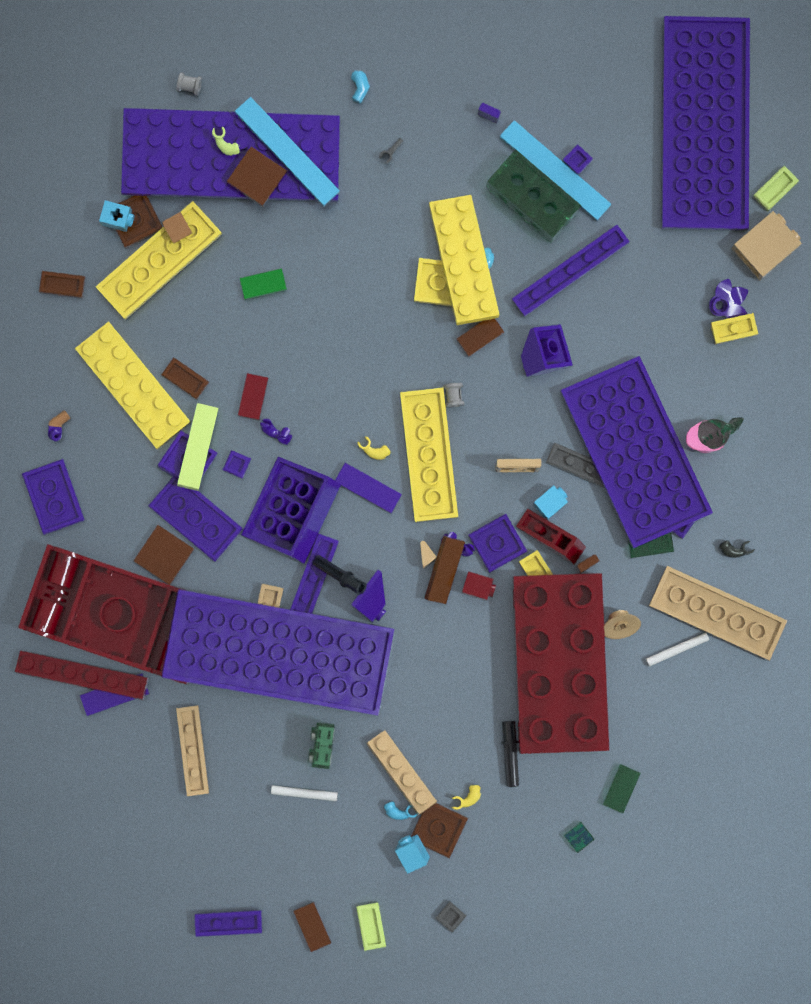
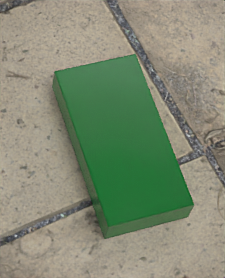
M282 268L240 278L245 300L287 291Z

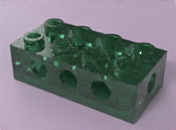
M516 149L487 181L486 187L551 243L581 208V204ZM520 179L523 184L519 186L514 185L512 180ZM536 193L539 198L533 200L529 198L528 194ZM553 207L555 213L549 214L544 208Z

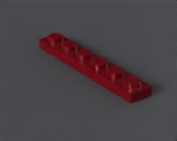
M20 651L15 672L18 674L143 701L149 681L148 678L25 651Z

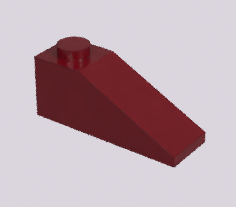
M530 509L526 510L516 525L518 529L573 565H575L586 548L577 537Z

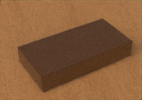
M42 271L39 293L83 299L86 277Z
M494 318L480 322L456 340L467 356L470 357L504 334V331Z
M174 357L161 374L196 400L199 399L210 383Z
M594 554L577 564L574 570L577 574H581L596 565L600 560Z
M314 902L293 911L311 952L332 943Z

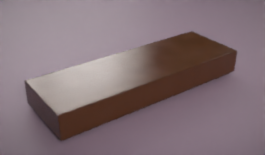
M443 536L424 597L426 600L443 604L447 603L465 541Z

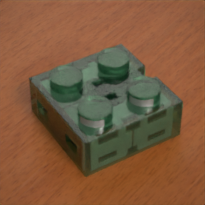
M317 723L316 727L311 729L310 740L315 741L314 749H309L308 762H311L314 768H331L335 732L334 724Z

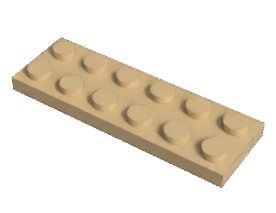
M666 566L649 604L650 607L768 661H770L787 623V620L669 566Z

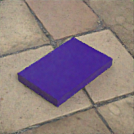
M64 459L22 473L43 535L85 521Z

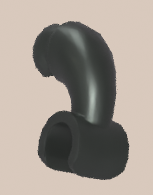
M729 540L719 545L722 553L732 558L749 555L755 550L753 549L750 552L745 550V544L751 541L744 542L739 549L732 546Z

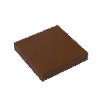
M250 147L227 180V184L263 207L287 173V170L253 147Z
M134 195L117 203L130 207L132 214H134L133 224L131 227L128 226L127 232L116 229L125 249L156 234L163 228L147 196ZM118 213L117 216H113L115 221H117L118 218H122L120 213Z
M157 525L134 559V562L171 585L195 549Z
M435 803L421 813L411 837L418 834L424 847L450 858L468 818Z

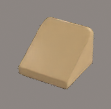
M422 541L420 545L424 569L436 560V555L427 543Z

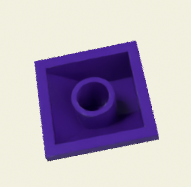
M561 324L530 329L521 354L523 368L527 377L543 375L573 366Z
M377 570L366 584L367 587L364 593H360L351 604L352 608L372 623L375 619L379 622L386 613V610H384L386 602L382 572Z

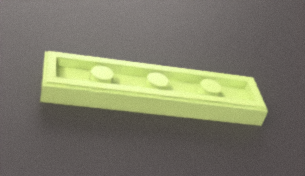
M197 403L177 486L199 491L218 408Z

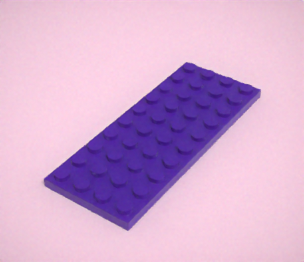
M664 16L662 229L745 231L749 229L750 18Z
M124 108L121 195L250 199L227 184V180L249 148L253 147L287 170V173L268 200L318 201L235 112ZM267 113L338 188L340 116ZM223 127L225 129L224 141L230 144L237 143L239 153L232 156L224 154L218 148L212 136L213 128L215 134L221 136L223 134ZM338 194L330 202H338Z
M178 589L161 677L378 716L395 629Z

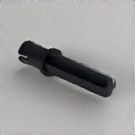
M316 555L315 559L312 560V564L339 581L341 587H347L357 595L363 594L366 590V583L356 578L351 571H344L320 555Z
M516 721L502 722L503 741L501 744H504L507 787L519 786L517 743L519 741L516 740Z

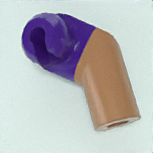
M65 410L48 423V437L53 441H59L62 438V425L71 419Z

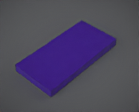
M172 477L148 506L216 562L241 533L243 528L199 491L177 486L178 480Z

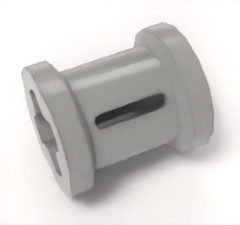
M180 72L177 91L185 90L193 92L194 95L198 96L202 77L194 78Z
M463 383L443 385L447 396L446 407L465 405L461 394Z

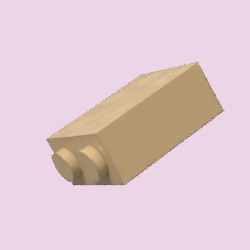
M774 211L731 248L759 280L763 279L802 244L798 233L790 230L785 225L786 220L779 213L776 215Z

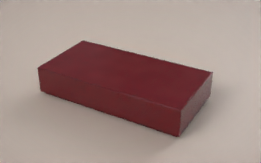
M247 373L238 412L239 417L260 420L269 380L268 377Z

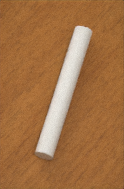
M706 632L646 658L649 667L709 641V637Z
M274 785L271 788V794L328 801H337L338 795L337 792Z

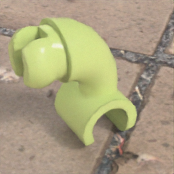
M222 127L223 134L217 136L213 128L212 136L218 148L226 155L238 154L239 146L237 143L230 144L224 141L225 129Z

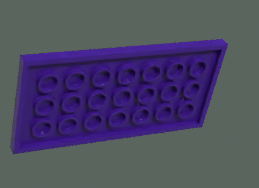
M640 356L560 391L632 549L713 514Z

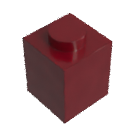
M468 571L461 594L487 601L488 597H493L496 585L492 584V578Z

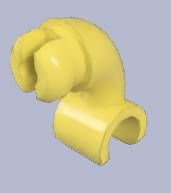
M366 436L365 439L368 442L366 447L361 446L359 441L357 442L361 450H364L369 457L376 460L386 459L385 457L391 453L386 445H383L381 448H371V441Z
M471 785L468 796L465 799L458 796L452 797L451 799H458L460 805L451 808L458 810L474 805L480 799L481 787L479 785Z

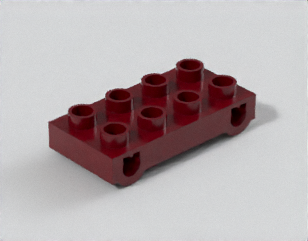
M47 544L18 628L161 676L177 591L180 588ZM174 680V681H177V682H180V683H183V684H186V685L189 684V682H183V681Z
M602 573L513 576L519 754L609 751Z

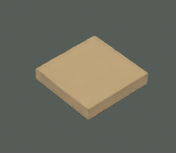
M497 459L495 463L496 473L538 472L541 468V459Z

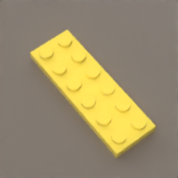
M467 195L429 202V210L456 325L499 318L500 314L472 196Z
M193 201L181 211L192 234L173 244L163 227L96 286L98 291L125 320L222 235V232Z
M107 322L75 348L157 450L191 423L110 322Z
M435 388L400 392L415 522L458 518L444 389Z

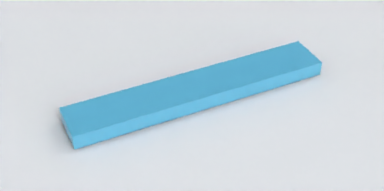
M251 97L235 110V114L323 207L340 192Z
M515 120L500 135V138L594 220L598 221L611 206L609 201Z

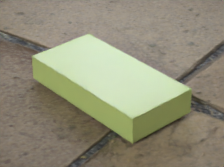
M783 166L753 197L769 211L799 180Z
M378 902L356 906L364 951L386 947Z

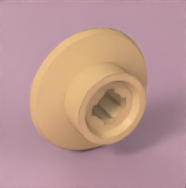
M625 610L615 611L609 615L608 621L604 624L605 637L610 639L629 637L639 630L641 621L638 617L629 614Z

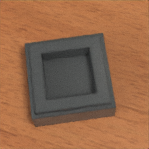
M449 901L437 915L436 919L453 933L467 915Z

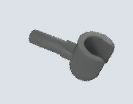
M399 138L388 151H382L379 159L384 154H389L390 158L386 161V164H390L393 160L392 155L403 143V139Z

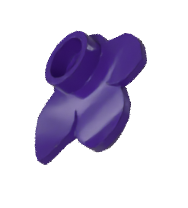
M730 279L719 282L715 289V296L709 301L710 312L715 316H725L728 319L747 315L746 310L741 304L748 294V289L732 287ZM718 301L722 302V307L720 309L716 308V303Z

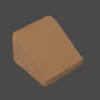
M181 212L162 222L173 244L192 234Z

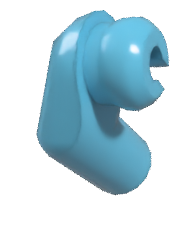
M354 71L351 75V80L356 83L357 89L352 100L361 104L370 86L364 72Z

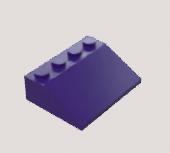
M277 457L241 535L287 557L305 563L341 484L329 476Z

